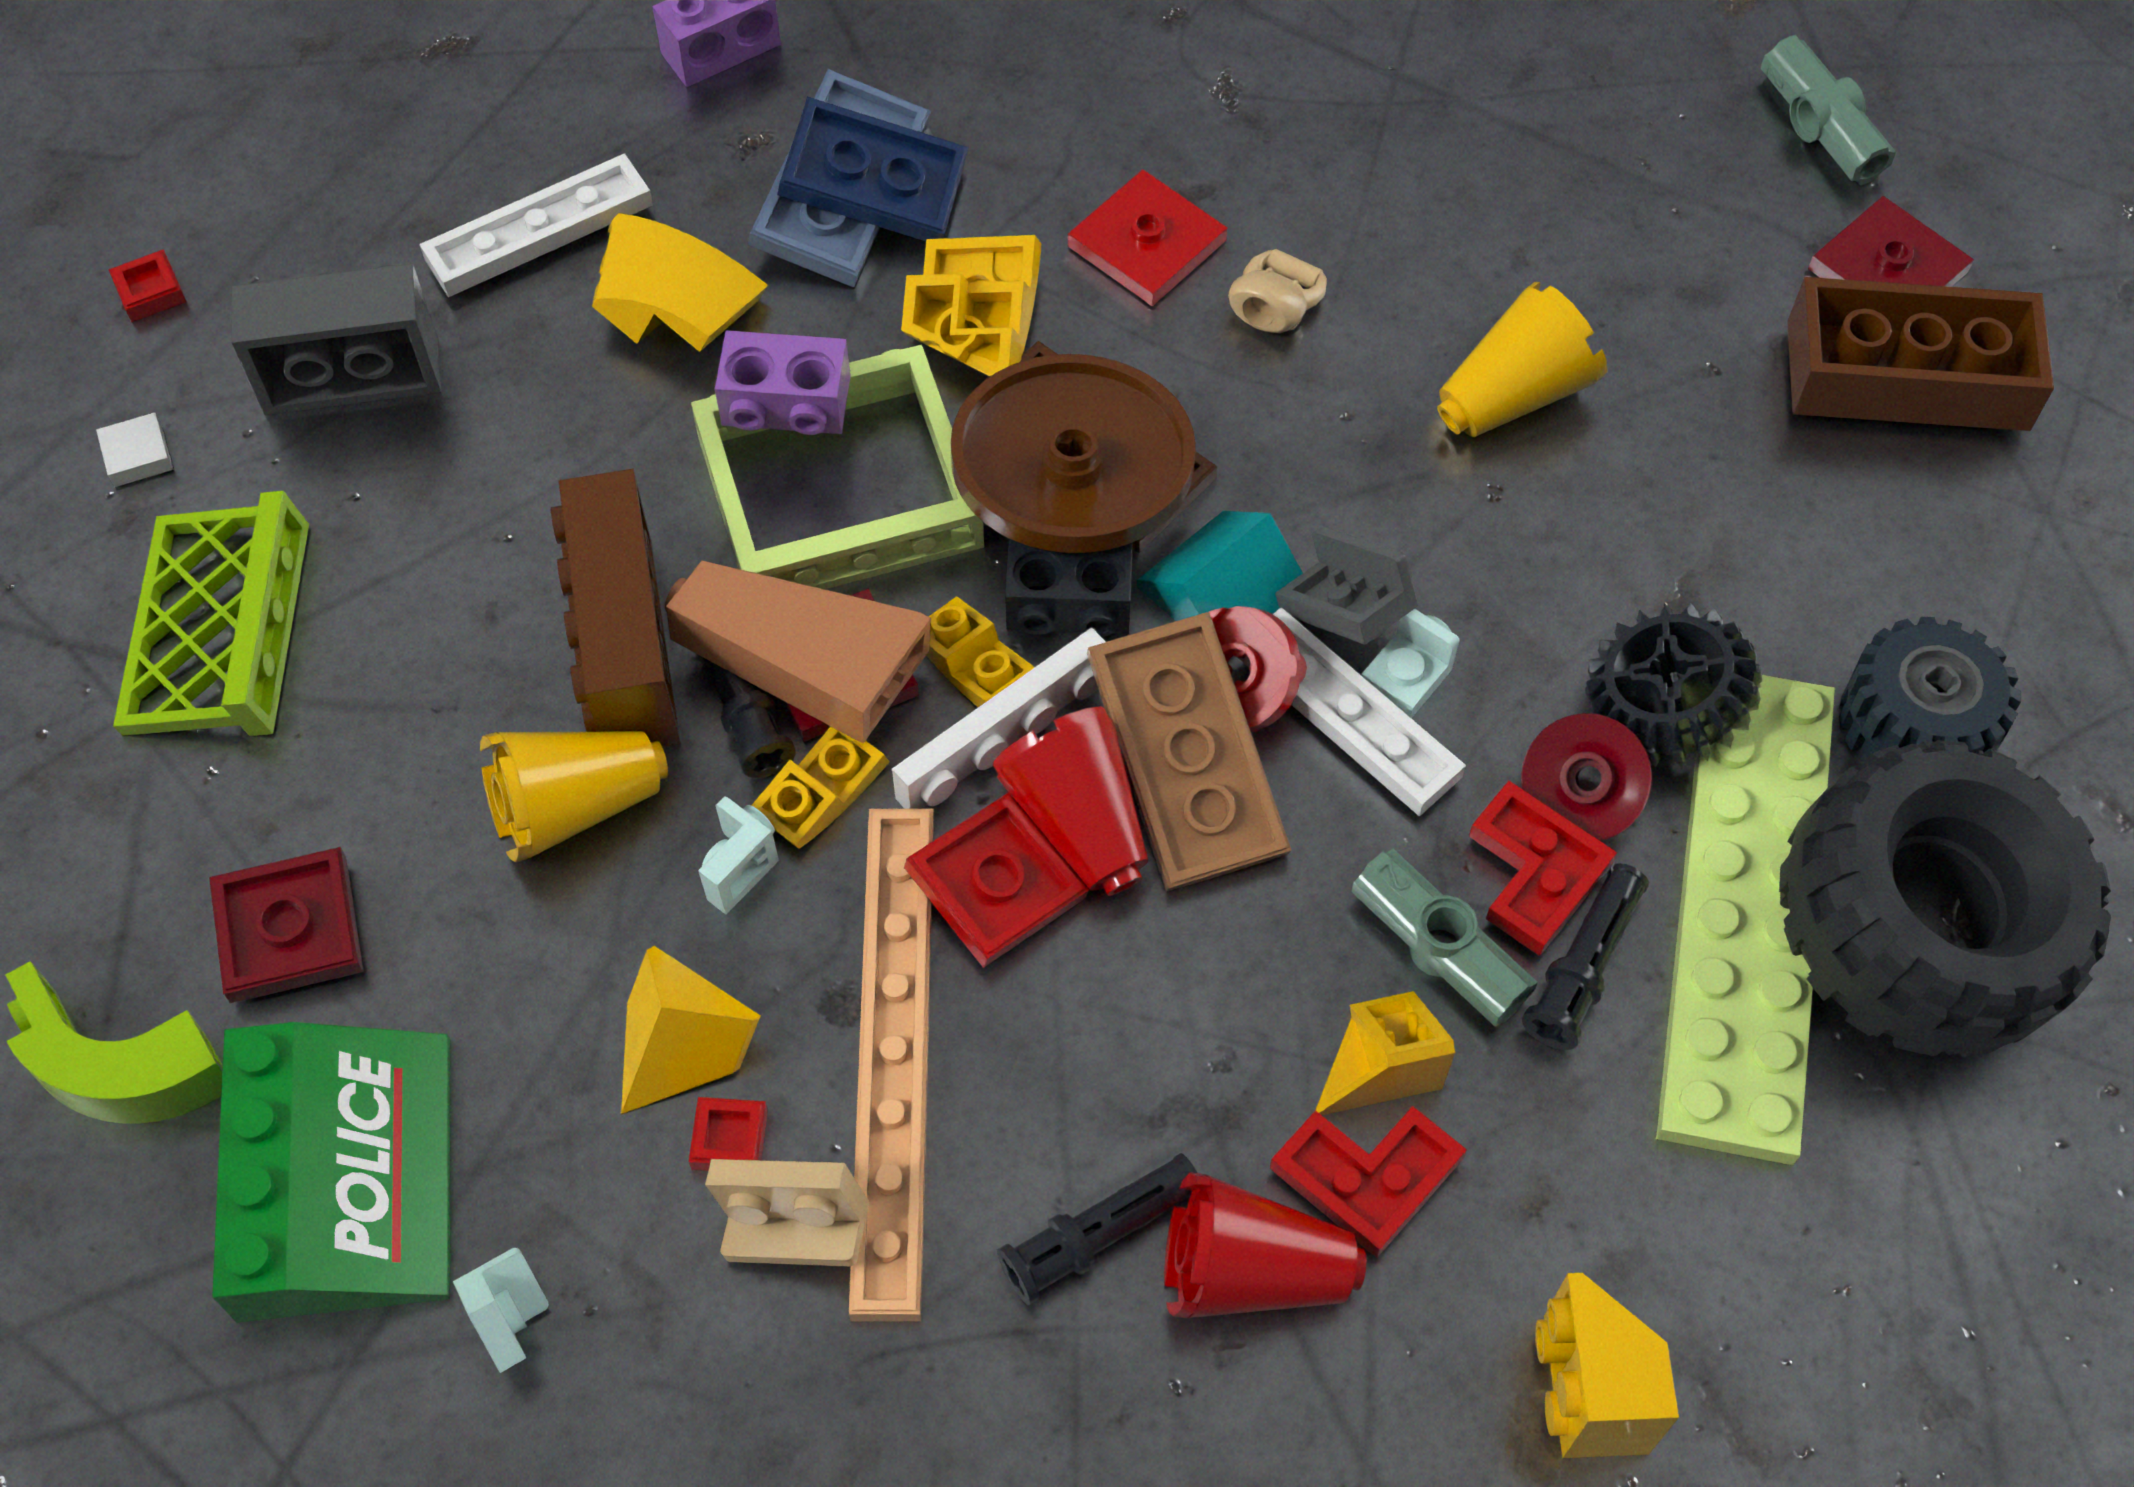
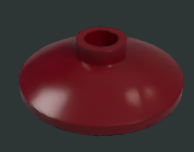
M1581 713L1566 716L1551 723L1536 736L1528 748L1523 761L1521 784L1524 791L1599 841H1602L1625 831L1642 814L1651 793L1652 768L1645 747L1628 727L1607 716ZM1586 767H1595L1601 774L1600 785L1592 791H1585L1579 785V774Z

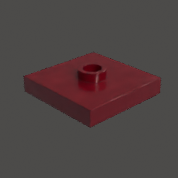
M1882 196L1813 255L1808 269L1820 278L1952 287L1969 272L1974 259L1888 198Z
M341 847L209 877L223 995L229 1003L363 972L347 859Z

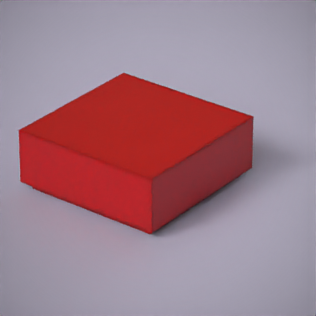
M164 249L108 269L131 322L187 302Z
M698 1097L688 1161L691 1170L709 1171L711 1159L762 1161L768 1115L766 1101Z

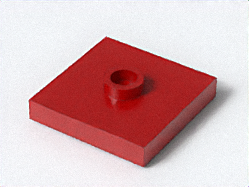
M1142 169L1068 233V247L1149 305L1154 306L1227 241L1228 227Z
M1009 792L906 858L904 869L983 968L1083 901L1089 891Z

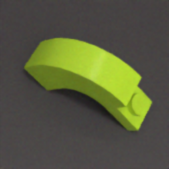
M31 961L5 974L17 997L15 1000L7 1003V1007L22 1032L6 1042L13 1054L53 1097L72 1110L102 1121L141 1124L181 1116L221 1097L223 1064L207 1035L188 1010L142 1035L121 1041H98L86 1038L76 1032L54 988Z

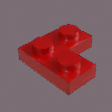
M1509 780L1472 824L1469 833L1470 838L1519 870L1489 907L1485 919L1539 956L1542 955L1608 871L1617 855L1616 851Z
M1412 1106L1374 1150L1368 1154L1315 1110L1271 1159L1270 1169L1340 1228L1352 1232L1356 1241L1378 1258L1461 1163L1467 1149Z

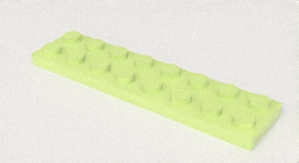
M1762 675L1761 687L1759 688L1761 697L1759 709L1749 711L1751 718L1749 730L1732 729L1734 740L1732 741L1731 748L1716 742L1711 744V754L1708 761L1696 751L1656 1139L1794 1165L1801 1152L1813 987L1806 979L1809 976L1808 973L1811 972L1802 954L1792 955L1784 932L1785 924L1783 919L1790 913V910L1780 905V866L1790 853L1792 845L1787 841L1798 821L1828 788L1835 688Z

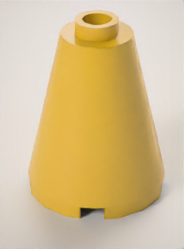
M1534 282L1528 286L1441 387L1439 396L1442 403L1437 406V410L1444 423L1455 434H1460L1464 431L1471 437L1481 435L1590 387L1601 380L1608 372L1607 360L1603 349L1593 355L1585 340L1594 333L1591 326L1575 305L1558 289L1550 285L1541 292L1539 291L1540 282Z
M643 731L495 732L483 735L480 741V751L492 749L494 764L481 767L488 805L499 838L512 835L517 848L506 851L509 859L514 862L529 859L657 794L660 790V779L667 778L668 776L667 760L660 742H650L648 736Z

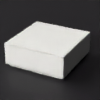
M155 412L96 430L107 475L114 487L174 470L162 425Z

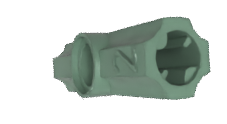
M1796 35L1780 40L1770 52L1764 55L1760 69L1790 104L1789 112L1792 126L1803 141L1810 143L1819 140L1850 180L1856 181L1859 186L1876 180L1885 169L1892 165L1897 152L1865 115L1866 105L1862 90L1852 78L1843 77L1836 80L1806 42L1800 40Z
M1394 849L1388 852L1382 851L1367 864L1361 875L1354 881L1351 892L1410 946L1411 957L1416 966L1428 975L1443 977L1495 1027L1502 1022L1505 1023L1514 1015L1535 991L1538 982L1477 927L1476 914L1470 905L1458 897L1443 895ZM1433 930L1447 931L1454 935L1457 942L1448 944L1439 942L1429 932Z

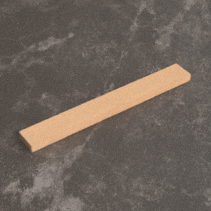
M869 809L854 1178L868 1199L869 1206L856 1264L851 1266L849 1317L851 1322L921 1321L932 903L904 869L906 858L934 841L933 809Z

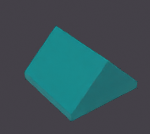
M1223 510L1137 579V587L1175 621L1223 607L1232 608L1236 606L1257 608L1274 614L1280 609L1275 593L1303 574L1271 513Z

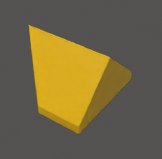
M656 946L646 950L627 1002L621 1115L733 1074L739 1070L761 1016Z
M1414 991L1350 1004L1351 1019L1317 1104L1316 1111L1321 1115L1443 1089L1455 1055L1454 1040Z

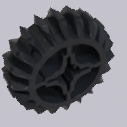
M1691 602L1681 614H1673L1672 609L1664 603L1660 616L1649 618V616L1639 610L1635 626L1629 627L1617 622L1614 632L1616 640H1599L1598 653L1600 657L1589 660L1588 674L1590 680L1586 681L1587 687L1585 688L1588 702L1592 705L1590 712L1591 714H1599L1615 719L1628 727L1642 742L1650 762L1655 767L1665 755H1673L1674 761L1680 767H1683L1687 758L1686 754L1696 751L1708 761L1711 754V744L1716 742L1731 748L1732 741L1734 740L1732 729L1749 730V723L1751 722L1749 711L1759 709L1761 700L1759 688L1761 687L1762 673L1760 665L1756 664L1757 657L1753 644L1750 643L1749 639H1743L1742 631L1737 627L1735 621L1723 624L1722 617L1718 615L1715 609L1700 618L1698 610L1695 609ZM1676 672L1678 681L1673 682V673ZM1670 687H1673L1674 690L1672 697H1670L1668 691Z

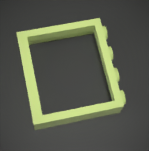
M922 344L901 350L893 349L881 355L849 362L851 377L845 410L916 393L953 500L755 551L722 441L768 429L760 428L749 431L734 426H722L716 394L709 398L691 402L698 438L738 569L820 589H828L984 548L983 521L967 506L953 478L951 468L952 427Z

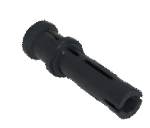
M703 657L724 705L720 718L725 732L735 737L741 751L739 764L743 773L751 778H763L779 773L789 760H794L796 750L792 740L782 735L775 720L777 707L773 698L765 692L759 691L758 687Z
M1617 863L1614 867L1611 866L1609 868L1607 877L1588 914L1585 916L1566 956L1558 958L1549 965L1545 973L1547 985L1537 1005L1529 1006L1522 1017V1024L1526 1031L1541 1043L1561 1050H1571L1578 1046L1582 1038V1031L1579 1026L1590 1005L1597 1004L1604 994L1605 986L1602 974L1618 942L1622 938L1624 930L1643 893L1649 887L1647 877L1640 870L1622 863Z
M1180 1153L1170 1162L1128 1186L1119 1189L1116 1193L1072 1218L1069 1214H1057L1048 1219L1049 1228L1016 1247L1005 1244L997 1249L1002 1268L1016 1293L1027 1305H1031L1039 1300L1040 1290L1072 1271L1081 1275L1090 1270V1265L1094 1263V1254L1136 1229L1145 1226L1153 1219L1190 1198L1191 1190L1179 1188L1183 1179L1190 1172L1197 1173L1193 1164L1184 1154ZM1152 1193L1157 1194L1153 1198L1147 1200L1146 1202L1130 1210L1124 1215L1118 1217L1117 1219H1111V1217L1122 1212L1123 1210L1139 1202L1145 1197L1151 1195ZM1091 1229L1096 1230L1095 1232L1085 1237L1084 1233H1086L1087 1231ZM1051 1253L1055 1254L1038 1265H1032Z

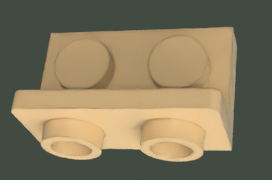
M711 1159L705 1186L728 1216L720 1249L721 1254L728 1262L849 1267L856 1264L869 1201L845 1163Z

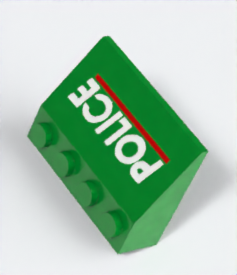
M302 1022L224 1029L212 1298L236 1323L450 1299V1038L448 1034Z

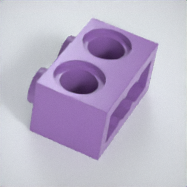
M665 0L652 6L661 54L686 88L781 45L775 0Z
M725 331L715 384L721 425L734 426L749 431L762 428L797 431L806 435H816L819 433L842 434L851 377L846 339Z

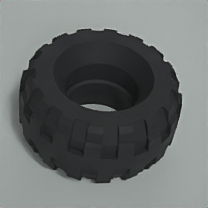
M1940 740L1936 742L1922 741L1918 746L1910 744L1902 748L1894 745L1879 750L1841 774L1807 809L1787 842L1792 847L1788 857L1780 866L1779 892L1780 905L1790 910V913L1783 921L1785 924L1784 932L1792 955H1803L1811 970L1806 979L1823 1001L1831 996L1849 1013L1845 1021L1868 1036L1875 1035L1878 1037L1885 1033L1893 1037L1895 1048L1936 1056L1941 1052H1945L1947 1055L1961 1053L1963 1058L1989 1054L2004 1045L2020 1041L2043 1026L2073 1003L2093 980L2089 972L2093 965L2105 954L2111 921L2110 913L2108 910L2103 909L2109 903L2107 895L2111 892L2106 865L2103 862L2095 861L2091 851L2092 847L2090 846L2095 839L2081 816L2078 815L2073 818L2057 799L2061 793L2040 775L2033 779L2015 768L2017 764L2015 759L1992 749H1988L1986 752L1978 750L1976 753L1969 752L1968 745L1964 742ZM1893 864L1913 866L1928 872L1943 882L1957 896L1966 910L1972 926L1973 949L1950 944L1928 929L1914 915L1895 885Z

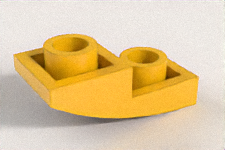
M957 596L928 616L931 618L930 647L926 656L977 707L983 705L1035 668L999 641L993 622Z
M830 726L799 765L795 764L792 760L786 763L754 801L752 806L769 819L777 833L800 849L838 818L889 764V760L869 742L865 741L863 744Z

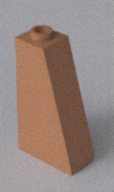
M701 561L688 579L682 577L675 582L667 595L664 606L665 611H667L670 640L863 744L927 655L930 647L931 618L921 612L706 561Z

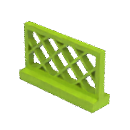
M284 490L260 493L258 506L156 516L113 727L122 736L241 726L249 736L273 734L309 523ZM254 527L252 538L233 555L222 545L240 528ZM199 533L202 536L199 541L176 560L170 556L174 535ZM214 550H217L226 561L198 583L188 572ZM240 573L245 577L243 590L222 607L212 595L235 575ZM183 578L193 589L164 612L160 608L162 594ZM206 601L216 613L188 636L178 624ZM230 624L235 629L233 643L212 660L201 648ZM173 630L183 641L158 663L153 665L149 661L151 647ZM196 654L206 666L180 689H177L167 678ZM220 678L225 683L221 706L195 708L191 702ZM161 683L173 694L153 712L138 714L141 700Z

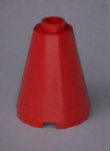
M1099 706L1085 708L1053 720L1057 729L1040 738H1037L1034 730L1003 750L993 761V767L998 774L997 778L1085 885L1091 891L1104 888L1106 894L1112 896L1131 888L1143 879L1139 870L1148 863V857L1114 722L1107 714L1105 708Z
M1190 1172L1183 1179L1179 1189L1191 1190L1192 1193L1187 1208L1173 1207L1165 1254L1164 1286L1178 1288L1179 1302H1166L1168 1312L1172 1316L1197 1318L1342 1304L1348 1300L1352 1290L1359 1291L1361 1289L1366 1274V1252L1364 1248L1357 1247L1356 1238L1352 1232L1207 1174Z

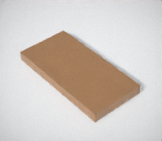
M1202 613L1088 647L1087 656L1105 710L1114 722L1126 773L1166 892L1289 855L1291 847L1210 613Z

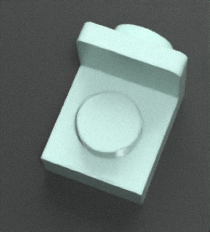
M1413 609L1399 620L1397 633L1364 670L1361 676L1412 719L1452 671L1460 640L1439 618L1424 615L1418 610Z
M724 796L715 806L722 831L730 839L719 841L709 850L698 872L707 900L727 915L779 861L773 838L775 829L769 819L752 805H746L744 808H741L731 799Z
M512 1248L453 1281L470 1320L500 1373L526 1359L515 1333L526 1328L525 1322L545 1311L549 1305L522 1252L518 1248Z

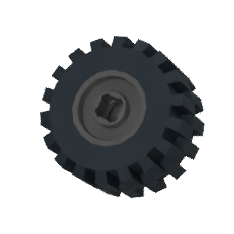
M1920 617L1918 624L1914 625L1907 618L1895 622L1891 631L1883 628L1874 635L1871 644L1867 643L1842 695L1840 706L1843 709L1839 715L1840 727L1842 729H1850L1845 741L1851 751L1861 749L1864 752L1860 762L1879 750L1897 745L1899 748L1910 744L1918 746L1922 741L1964 742L1968 745L1969 752L1976 753L1978 750L1986 752L1988 749L1997 752L2018 715L2016 710L2021 703V690L2014 688L2019 679L2014 667L2003 665L2007 655L1999 646L1990 648L1986 645L1987 636L1975 629L1970 634L1961 630L1962 623L1950 619L1946 625L1937 624L1935 617Z

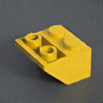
M1567 1273L1555 1297L1549 1298L1544 1319L1537 1320L1535 1330L1538 1358L1541 1364L1550 1363L1554 1390L1547 1391L1545 1395V1417L1550 1436H1560L1562 1458L1649 1455L1679 1418L1668 1343L1584 1273Z

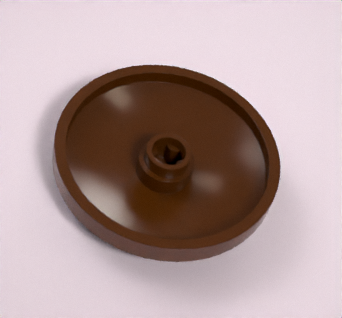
M1056 354L1036 357L1010 365L987 378L972 391L960 407L954 420L951 433V468L957 489L967 506L986 525L998 533L1024 545L1042 550L1065 553L1097 552L1137 541L1158 529L1173 516L1183 503L1192 483L1196 442L1186 411L1177 398L1156 379L1143 371L1116 360L1083 354Z

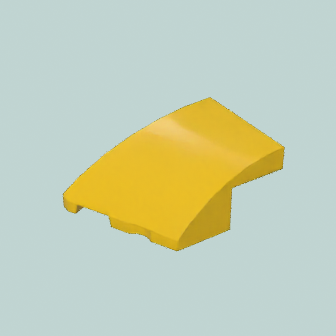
M618 213L609 225V240L599 270L601 277L595 289L592 307L636 344L664 322L700 352L757 303L768 285L740 263L690 234L646 218Z
M1036 235L926 239L923 275H906L901 331L905 335L988 376H992L1010 365L1021 362L1035 302L1041 242Z

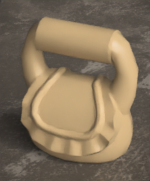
M1278 249L1268 250L1253 257L1245 267L1243 275L1233 282L1228 294L1229 304L1236 315L1252 327L1264 332L1280 334L1294 330L1301 322L1305 311L1316 306L1324 298L1327 278L1323 270Z

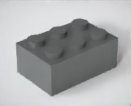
M413 263L394 266L384 265L377 268L338 273H321L314 276L281 280H263L257 283L231 286L232 345L264 415L441 393L438 336Z

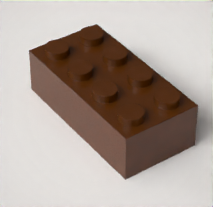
M1804 277L1787 320L1793 414L2031 431L2054 390L2043 293Z
M634 468L558 480L561 506L551 507V518L556 542L561 544L563 558L557 559L561 589L563 595L568 596L570 610L564 612V623L569 647L575 651L577 664L570 666L571 679L576 702L581 704L586 732L643 731L648 736L650 742L659 741L662 747L680 745L681 740L652 541Z

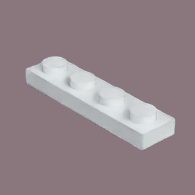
M624 153L419 245L426 263L446 295L450 297L610 225L618 213L633 215L653 206L650 189Z
M1282 607L1273 614L1283 621L1294 635L1299 653L1304 657L1307 666L1306 676L1299 684L1297 695L1291 705L1418 816L1422 815L1463 778L1466 765ZM1248 656L1244 659L1238 658L1247 667H1250L1251 663Z
M1091 627L893 767L892 774L896 800L904 809H922L926 805L935 806L942 803L954 792L958 782L977 769L986 770L992 767L993 761L1003 750L1025 734L1033 730L1037 734L1045 729L1053 721L1057 711L1074 699L1083 700L1098 690V686L1087 656L1088 647L1104 643L1105 640Z

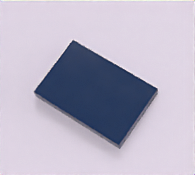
M807 96L779 183L777 195L926 241V239H943L969 147Z

